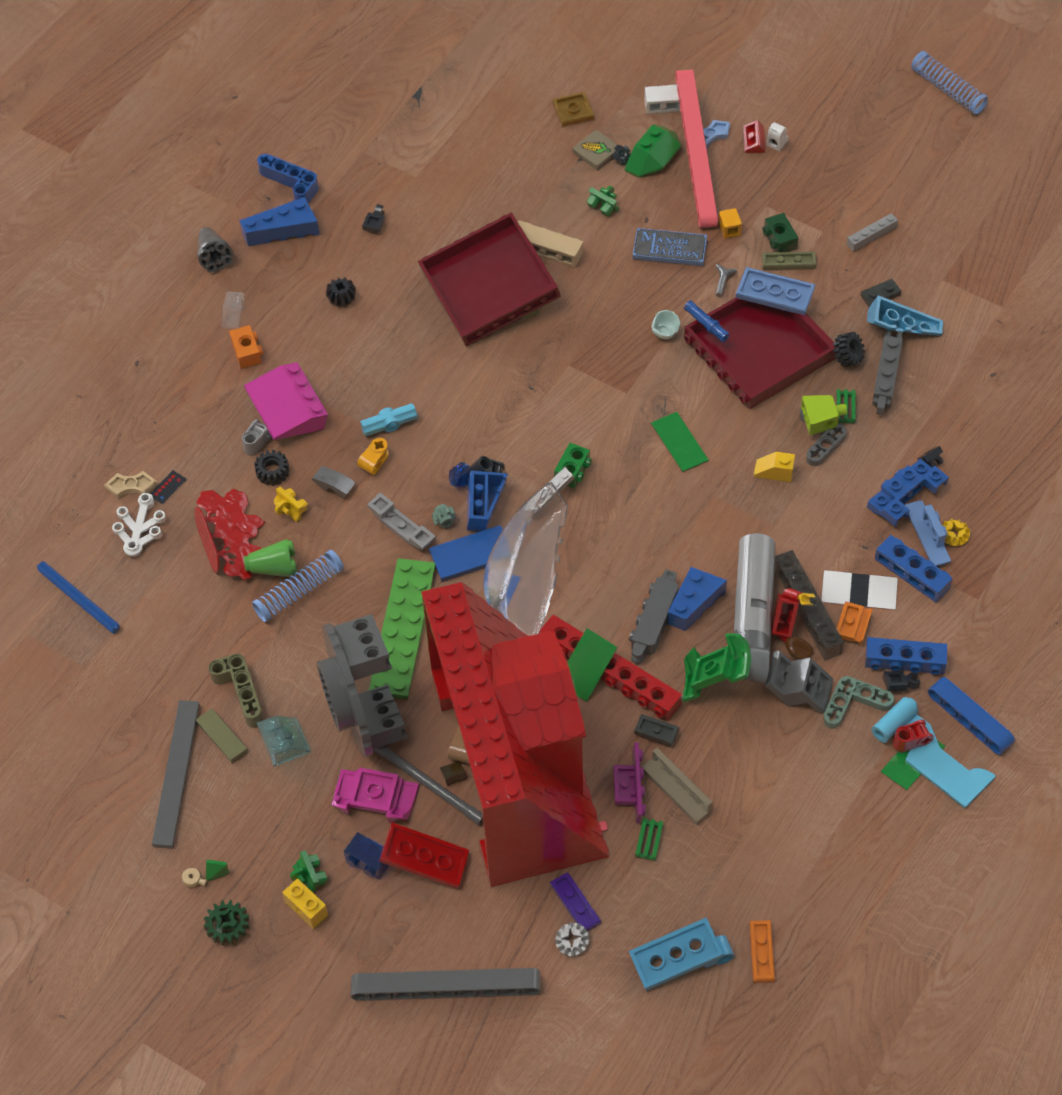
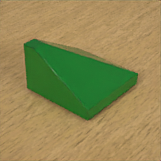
M206 860L207 881H212L229 874L230 871L226 862Z

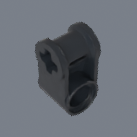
M481 456L469 467V473L470 471L503 473L505 470L504 463L486 456Z

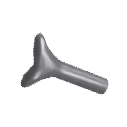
M716 264V268L720 273V279L715 295L722 297L727 278L737 273V269H726L724 266Z

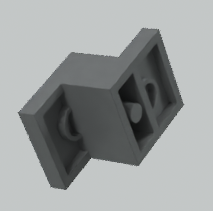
M781 651L773 652L765 686L787 706L808 703L818 713H824L833 678L811 658L791 661Z

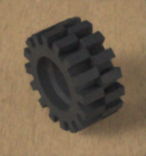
M856 332L840 334L835 338L836 342L833 343V346H835L833 352H836L834 356L838 358L837 362L841 363V366L848 367L860 364L865 357L863 355L865 353V350H863L865 345L861 343L863 340L859 338L860 335L856 334Z
M266 450V454L260 453V457L257 456L254 462L257 479H260L262 484L265 482V485L268 486L269 483L275 486V482L279 485L281 484V479L285 481L286 476L288 477L289 475L288 460L285 454H281L280 451L276 453L275 450H272V453H269V450ZM271 464H276L279 466V468L274 471L265 470V468Z

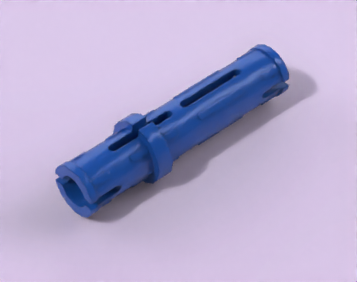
M689 300L684 305L686 306L684 310L705 326L707 332L715 335L722 343L729 338L730 333L723 329L717 320H713L692 300Z

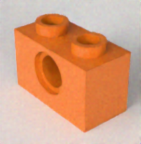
M250 325L230 330L231 343L240 368L243 369L262 363L260 356L263 355L261 345L256 344L258 342L256 331L252 332Z

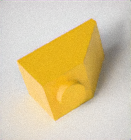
M774 452L757 459L754 477L791 482L795 454Z

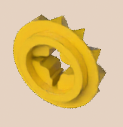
M951 518L950 521H944L942 524L947 530L946 544L960 546L969 540L970 529L967 527V523L961 522L960 519L957 521ZM953 528H955L956 531H958L957 537L956 534L952 532Z

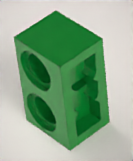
M569 443L554 469V477L565 467L574 476V479L567 486L575 489L578 482H582L585 469H589L592 463L590 450Z

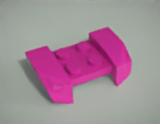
M360 767L356 772L341 769L331 806L340 809L347 815H349L351 808L384 813L388 822L407 820L415 804L419 783L403 781V778H399L398 774Z

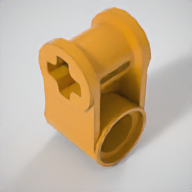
M383 438L374 439L365 452L360 455L357 466L375 475L386 459H388L387 441Z

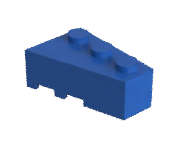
M470 471L467 491V531H483L487 529L504 490L508 474Z

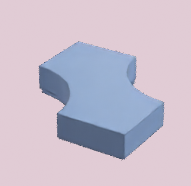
M713 120L710 126L703 129L706 149H708L712 142L718 139H727L730 122Z

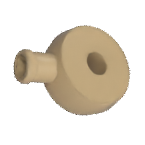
M188 868L182 874V882L189 888L196 887L199 884L203 886L207 884V880L202 879L201 873L195 868Z

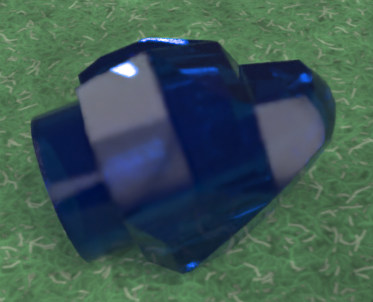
M460 462L449 470V481L452 486L465 488L468 484L470 466L467 463Z

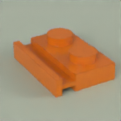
M845 601L834 637L850 642L856 641L862 645L873 609H866L864 606Z

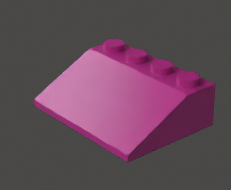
M298 362L281 365L244 385L246 392L274 440L324 430L328 414Z

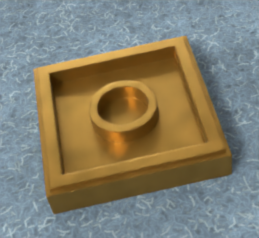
M585 92L552 99L562 127L594 120V113Z

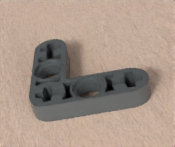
M800 409V420L806 424L802 409ZM838 422L837 427L820 432L822 436L807 451L806 461L809 465L819 466L845 440L846 428ZM828 442L831 444V447L824 448L821 444Z

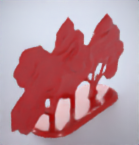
M231 489V491L225 494V497L220 496L214 490L200 492L201 496L196 503L199 507L206 510L207 515L204 517L202 510L199 507H195V522L212 570L215 573L219 571L220 556L227 561V564L224 566L226 575L230 577L239 576L243 580L251 578L252 573L245 570L244 556L262 549L257 545L250 544L248 540L249 538L256 537L257 529L262 527L265 521L257 515H247L244 513L249 504L247 495L242 491ZM206 522L215 524L214 534L210 533ZM219 537L223 539L225 546L222 551H217L213 538ZM225 553L234 554L236 559L228 558L229 556L225 555Z

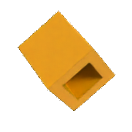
M736 208L719 211L718 223L724 239L740 236L742 223Z

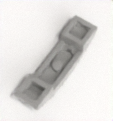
M379 493L367 504L368 508L386 527L418 549L423 550L436 538L424 526L421 525L419 527L394 507V503L382 493Z

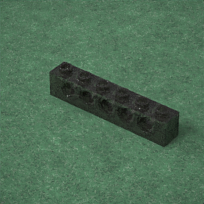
M791 550L775 556L774 570L785 589L791 588L802 593L815 595V597H810V603L813 606L802 605L799 601L797 612L824 661L841 655L844 641L794 551Z

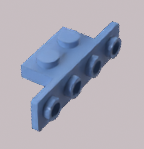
M922 500L906 504L905 506L910 509L908 517L928 559L936 567L949 564L951 559L944 546L947 530L945 526L941 525L938 512L934 511L932 504L925 506Z

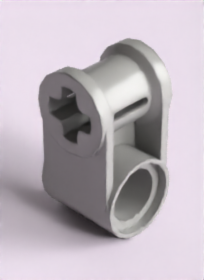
M255 419L242 435L243 449L247 455L257 454L271 438L266 425L260 423L258 419Z

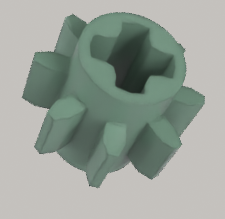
M441 504L435 507L432 519L436 526L440 524L442 528H447L454 523L456 513L452 506L448 508L447 505Z

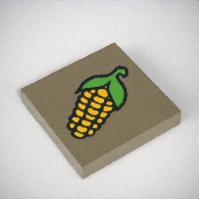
M595 130L572 148V152L597 170L613 158L614 147L617 144Z

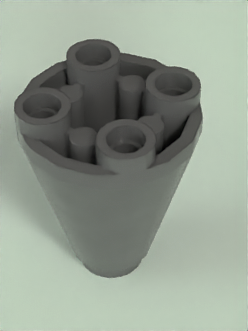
M209 227L202 228L198 235L197 257L199 264L210 273L230 265L233 261L231 246L213 229Z

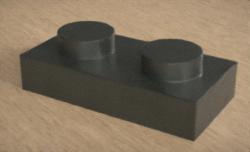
M890 279L861 291V297L867 306L870 307L878 295L891 300L901 296V290L894 280Z
M641 714L634 734L672 747L678 734L679 726Z

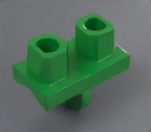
M608 186L606 189L602 187L600 191L592 187L589 189L588 206L596 209L599 203L603 204L600 212L607 217L613 211L618 212L620 207L617 206V201L614 200L617 197L614 194V187Z
M301 851V857L292 866L294 870L290 873V878L292 881L298 878L303 884L305 883V886L310 891L315 893L317 887L326 883L327 876L325 871L315 872L314 868H318L320 865L317 854L308 855L306 851Z

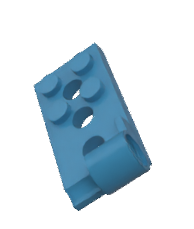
M707 917L629 951L646 991L702 966L708 968L715 964L727 963L735 956L725 935L715 937ZM699 941L702 945L700 949L692 950L690 948L691 943ZM673 950H681V957L677 959L671 957ZM660 958L663 962L659 967H653L651 965L653 959Z

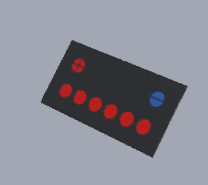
M172 470L150 494L153 499L163 504L186 481V478Z

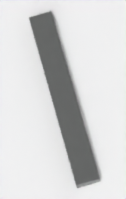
M179 700L153 835V847H174L196 728V719L200 706L198 701Z

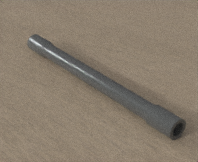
M387 745L373 749L375 753L386 758L447 801L479 826L483 823L482 812L434 781L393 752Z

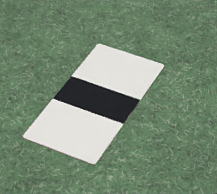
M825 570L821 601L844 604L846 601L866 607L896 609L898 578Z

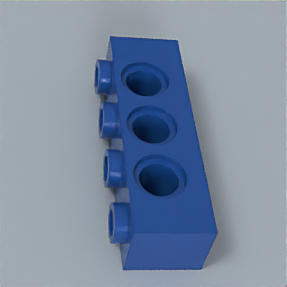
M890 535L876 549L875 560L935 603L951 588L953 578L946 571H942L932 561L926 560L916 550L906 546L902 540Z
M867 637L866 668L873 670H901L912 673L924 672L933 675L945 674L947 644Z

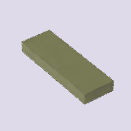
M815 251L762 253L761 256L763 271L816 269Z
M212 708L196 719L199 727L231 763L248 752L243 743Z

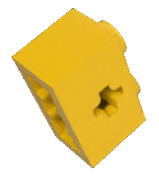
M298 878L282 892L284 902L312 929L328 916L326 905Z

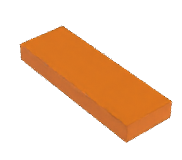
M771 920L750 921L753 983H774Z

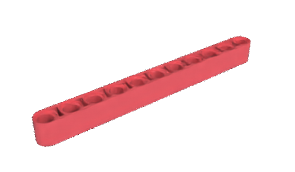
M693 69L676 71V86L699 228L717 227V211Z

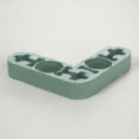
M849 676L842 677L825 710L824 725L831 729L839 727L851 700L887 711L892 708L894 697L887 690ZM849 684L850 687L847 688L846 694L843 693L844 686ZM868 690L871 696L863 697L860 692ZM884 698H886L887 701L885 703H882L881 701ZM842 699L845 701V705L837 706L834 701ZM833 712H837L836 718L830 721L829 719L832 717Z

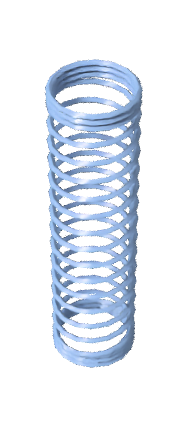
M926 51L917 54L912 61V70L928 79L929 82H932L933 85H936L945 94L957 100L958 103L969 109L971 113L978 114L985 108L988 96L982 94L981 91L978 92L977 88L974 89V86H970L965 80H961L962 78L957 77V74H953V71H949V68L945 69V65L941 66V62L937 63V59L933 60V56L929 57V53ZM932 58V61L928 64L926 69L922 71V68L926 65L928 59ZM936 61V64L932 67L930 72L926 74V71L931 66L932 62ZM940 64V67L936 70L934 75L930 77V74L935 69L936 65ZM944 66V70L940 73L938 78L934 80L935 75L939 72L940 68ZM948 69L947 74L944 76L942 81L938 83L939 78L942 76L944 71ZM952 72L951 77L948 79L946 84L942 86L943 81L946 79L948 74ZM956 75L955 80L952 82L950 87L946 89L947 84L950 82L952 77ZM960 78L959 83L956 85L954 90L950 92L951 87L954 85L956 80ZM964 81L963 86L960 88L958 93L954 95L955 90L958 88L960 83ZM968 84L967 89L964 91L962 96L958 98L959 93L962 91L964 86ZM972 87V91L968 94L967 98L962 101L963 96L966 94L968 89ZM976 90V94L972 97L971 101H969L966 104L967 99L970 97L972 92ZM982 98H984L983 102L979 105V107L975 109L978 102Z
M333 550L325 552V556H320V560L315 559V563L311 562L310 566H305V570L300 569V573L296 572L295 577L290 576V580L285 579V583H280V587L275 586V590L270 589L269 593L264 594V597L260 596L259 600H254L252 606L257 615L264 622L272 619L271 613L261 602V598L265 599L272 613L277 615V611L267 600L266 594L271 597L276 608L282 612L280 604L272 596L271 591L275 592L279 602L287 609V604L277 593L276 588L281 590L285 600L292 605L290 597L282 589L281 584L285 585L291 598L297 602V597L287 586L286 581L291 583L298 597L302 598L300 590L291 580L292 577L296 580L301 591L307 595V590L297 579L296 574L300 575L304 585L312 592L311 585L301 574V571L306 573L310 583L317 588V583L306 570L307 567L310 568L316 581L322 585L321 578L311 567V564L315 565L324 581H327L325 573L330 578H332L331 571L336 575L337 572L340 573L344 570V566L338 555ZM322 557L325 558L329 568L322 562ZM317 560L321 563L323 570L316 564Z

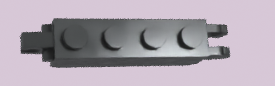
M887 329L886 336L884 335L872 402L873 405H877L876 414L884 415L885 407H891L903 331H898L897 337H891L892 332Z
M666 569L663 575L657 577L655 583L650 585V596L648 599L645 598L642 606L644 611L642 615H638L636 630H632L629 637L632 650L631 660L635 665L642 663L646 654L652 655L656 652L668 622V611L677 595V572Z

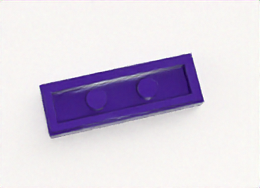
M568 872L550 882V886L575 923L582 925L587 932L601 924V920Z

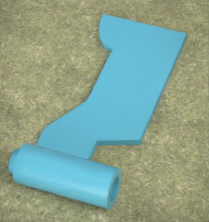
M903 697L871 728L874 737L880 742L886 743L899 727L914 723L917 720H924L917 714L918 708L915 700ZM925 721L926 728L929 733L933 734L934 739L925 746L911 749L905 762L963 808H966L996 778V775L980 768H974L969 771L939 747L931 725Z

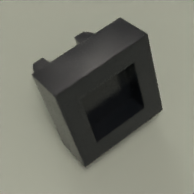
M940 446L934 447L917 459H922L933 468L935 466L934 460L938 465L943 463V459L938 456L943 453V450Z

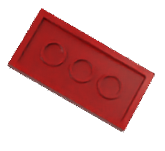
M392 822L379 862L457 889L460 885L469 849Z

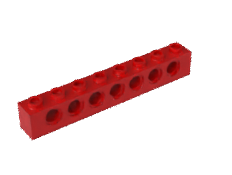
M553 614L539 630V633L554 630L564 656L570 659L575 650L573 648H576L584 633ZM614 653L607 666L613 669H605L600 678L609 687H615L625 697H631L641 707H647L657 717L664 718L667 721L682 704V694L617 653Z

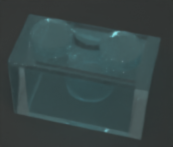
M273 716L257 722L259 734L273 767L311 752L297 718Z

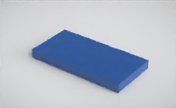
M501 525L429 548L441 582L514 559V554Z

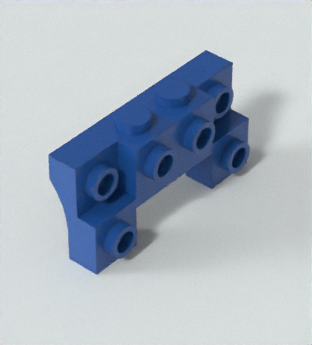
M919 459L911 467L907 465L904 469H899L890 480H885L881 485V491L868 501L867 508L873 513L884 517L896 527L901 517L904 516L906 518L909 516L910 509L904 504L923 489V486L936 494L939 486L942 484L946 486L948 484L949 477L936 466L931 468L922 459Z

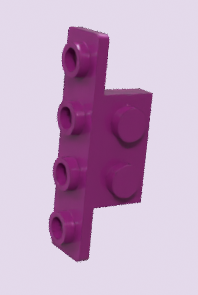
M634 742L633 765L613 766L614 805H635V823H640L642 816H645L646 810L645 804H642L645 789L644 786H641L644 770L643 767H640L643 752L642 749H639V742Z

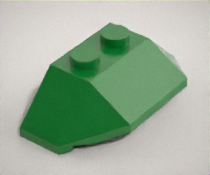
M652 124L633 147L625 167V172L641 178L644 175L663 170L681 148L676 132L662 125Z

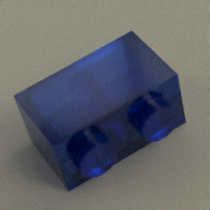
M359 832L355 834L344 850L346 863L351 867L356 868L357 866L362 869L369 877L374 876L380 880L390 866L379 862L383 846Z

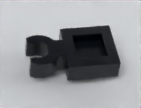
M884 671L883 680L887 691H906L907 687L918 689L921 683L917 680V673H910L908 675H904L903 671Z

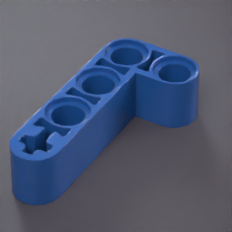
M262 154L257 158L260 175L293 188L294 201L305 197L307 203H309L318 192L319 187L316 173L269 154Z

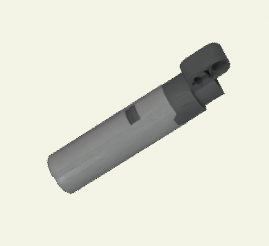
M754 533L743 536L739 541L734 634H741L747 640L752 659L749 675L744 680L765 684L769 673L776 543L770 536Z

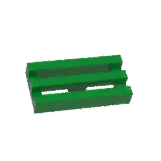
M837 389L836 405L840 404V396H843L844 404L847 407V415H844V418L839 416L838 422L855 423V390L848 392V389H844V391ZM848 397H851V419L848 418Z
M643 818L635 857L656 861L663 821L655 822L654 819L649 821L647 818ZM646 826H650L643 854L641 853L645 829ZM654 827H657L653 853L648 855Z

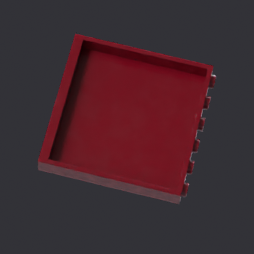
M512 212L418 261L422 273L465 346L561 297L557 284Z
M734 298L708 313L713 320H717L720 323L719 325L730 333L729 338L722 343L715 335L707 332L705 326L697 320L684 328L685 342L695 349L696 354L705 360L707 366L716 372L718 378L723 380L728 385L729 390L734 392L739 397L740 402L749 409L836 359L834 356L836 352H833L835 348L833 346L834 341L807 313L806 315H801Z

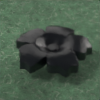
M616 145L612 155L613 160L618 159L620 165H625L630 157V149L627 145Z

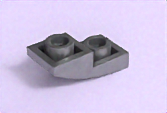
M323 466L320 467L311 479L327 491L330 488L343 498H345L356 483L347 476Z

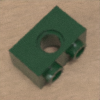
M785 213L764 219L762 231L764 236L768 237L772 249H775L776 252H790L797 249L798 236Z

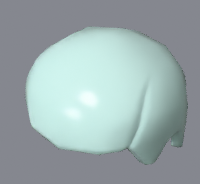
M659 311L652 322L651 328L657 337L668 340L677 334L680 320L673 311Z

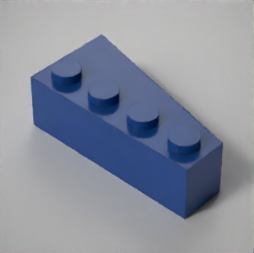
M305 197L239 220L242 235L248 246L271 243V240L276 239L284 241L288 237L297 236V238H303L307 234H313V236L320 235L318 221Z

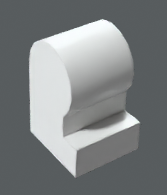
M773 122L768 130L766 146L780 151L788 141V135H786L787 128Z

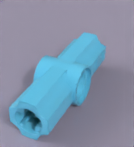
M411 403L396 409L384 408L378 415L362 420L360 424L364 435L369 436L383 430L393 432L401 424L418 419L414 405Z

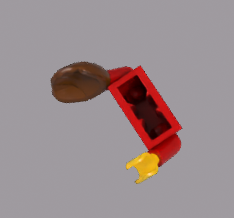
M787 588L782 594L777 596L772 618V634H775L785 642L787 651L795 659L810 658L813 654L812 646L804 639L792 636L799 601L802 605L813 606L810 603V597H815V595Z

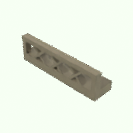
M655 748L652 751V759L642 766L644 774L698 825L712 813V801L658 748Z

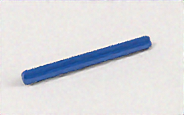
M41 561L37 565L38 571L111 633L115 634L120 629L119 624L46 562Z

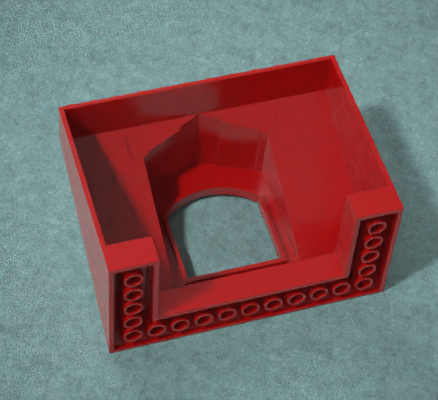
M463 582L421 591L431 675L441 712L450 709L455 710L482 806L485 839L479 840L490 887L608 858V847L603 838V831L600 828L597 812L592 803L591 792L586 784V776L583 771L582 738L586 737V731L570 669L554 630L528 636Z

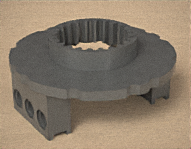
M367 615L336 626H332L331 623L322 626L323 638L329 658L317 661V669L337 730L340 732L349 728L352 729L363 757L373 755V749L407 739V734L404 730L405 724L388 684L358 694L354 683L355 680L392 669L389 653L373 615Z

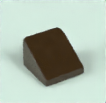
M459 761L440 767L447 786L466 779L465 772Z

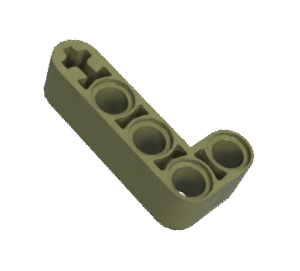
M232 654L213 660L208 666L211 680L215 684L233 681L246 724L252 728L260 726L263 722V716L244 656ZM254 710L255 715H251L250 711Z

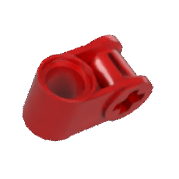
M917 720L896 730L893 747L899 752H906L931 743L934 736L926 728L925 720Z

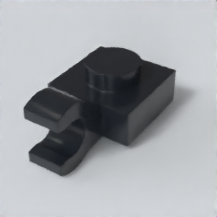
M377 204L373 213H367L362 225L363 230L377 234L380 233L385 222L384 205Z

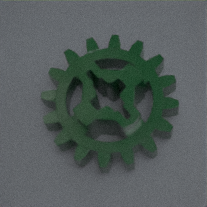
M221 900L220 906L214 903V910H207L209 916L204 917L206 924L203 926L205 931H207L208 938L212 937L214 943L220 940L221 945H224L225 941L232 945V940L236 939L239 942L240 935L246 936L245 929H249L248 921L250 919L248 914H246V908H241L239 902L233 905L232 900H229L228 904ZM237 916L240 917V924L237 922ZM214 921L216 922V929L213 928Z

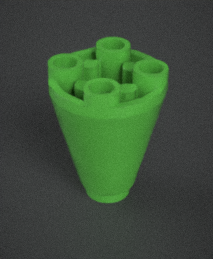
M286 539L249 553L248 556H244L245 570L258 574L284 577L294 576L297 572L295 559H292V556H295L293 542Z

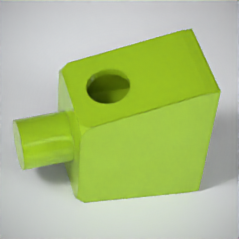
M831 395L802 396L801 409L809 435L837 427L839 416L847 415L846 404L835 405Z

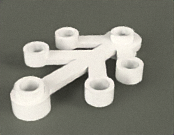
M143 493L138 498L140 508L136 523L129 516L126 507L122 506L117 509L118 518L122 519L133 532L131 538L126 534L124 525L121 522H116L112 526L114 534L118 535L125 543L123 546L125 554L130 557L139 556L144 545L160 538L162 535L161 529L155 525L166 520L163 511H156L154 517L144 523L147 510L154 506L153 497L148 493ZM150 529L148 535L140 538L142 533Z

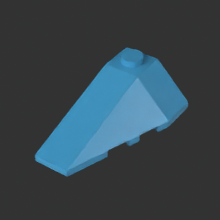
M879 295L868 309L867 322L882 328L936 336L942 335L943 320Z

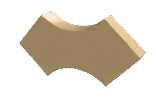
M142 471L134 476H123L117 473L104 487L116 498H120L129 493H149L158 484L154 478Z

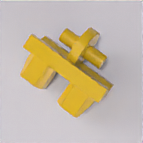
M281 487L276 488L277 495L273 502L276 506L275 513L277 515L285 513L294 521H299L301 514L307 510L308 503L304 499L295 500L296 494L291 488L287 490Z

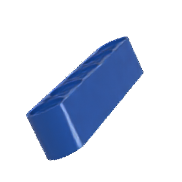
M946 677L940 678L928 689V694L933 701L994 753L1001 755L1015 742L1013 734Z

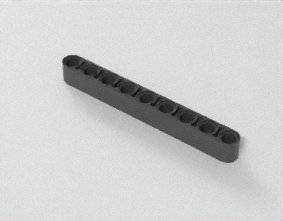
M536 968L358 973L351 976V999L357 1001L537 995L541 992L540 970Z

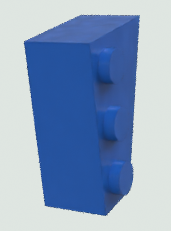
M691 567L668 611L667 624L686 631L702 616V613L708 607L710 608L714 604V601L726 593L727 580Z

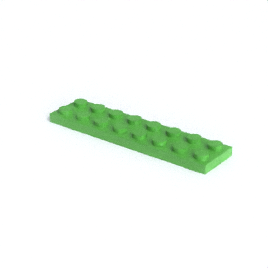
M397 559L381 637L389 653L392 669L372 675L369 690L388 684L393 698L408 700L425 622L421 591L432 588L436 569L434 562Z

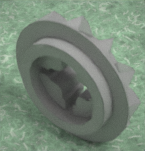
M569 922V924L562 925L559 931L556 932V946L564 955H579L588 946V932L579 923ZM571 931L574 937H578L573 941V947L568 940H565L570 937Z

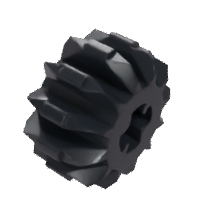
M338 277L336 281L331 279L330 284H327L326 297L329 299L330 304L335 303L336 307L342 304L344 307L346 303L351 305V300H355L356 287L353 285L352 280L347 281L346 277L343 279Z

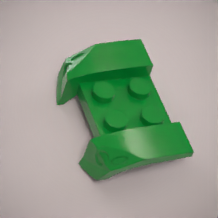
M726 633L725 637L728 646L701 656L695 647L684 657L685 686L682 698L684 703L700 697L702 688H707L725 679L735 683L748 677L752 658L749 643L741 634Z

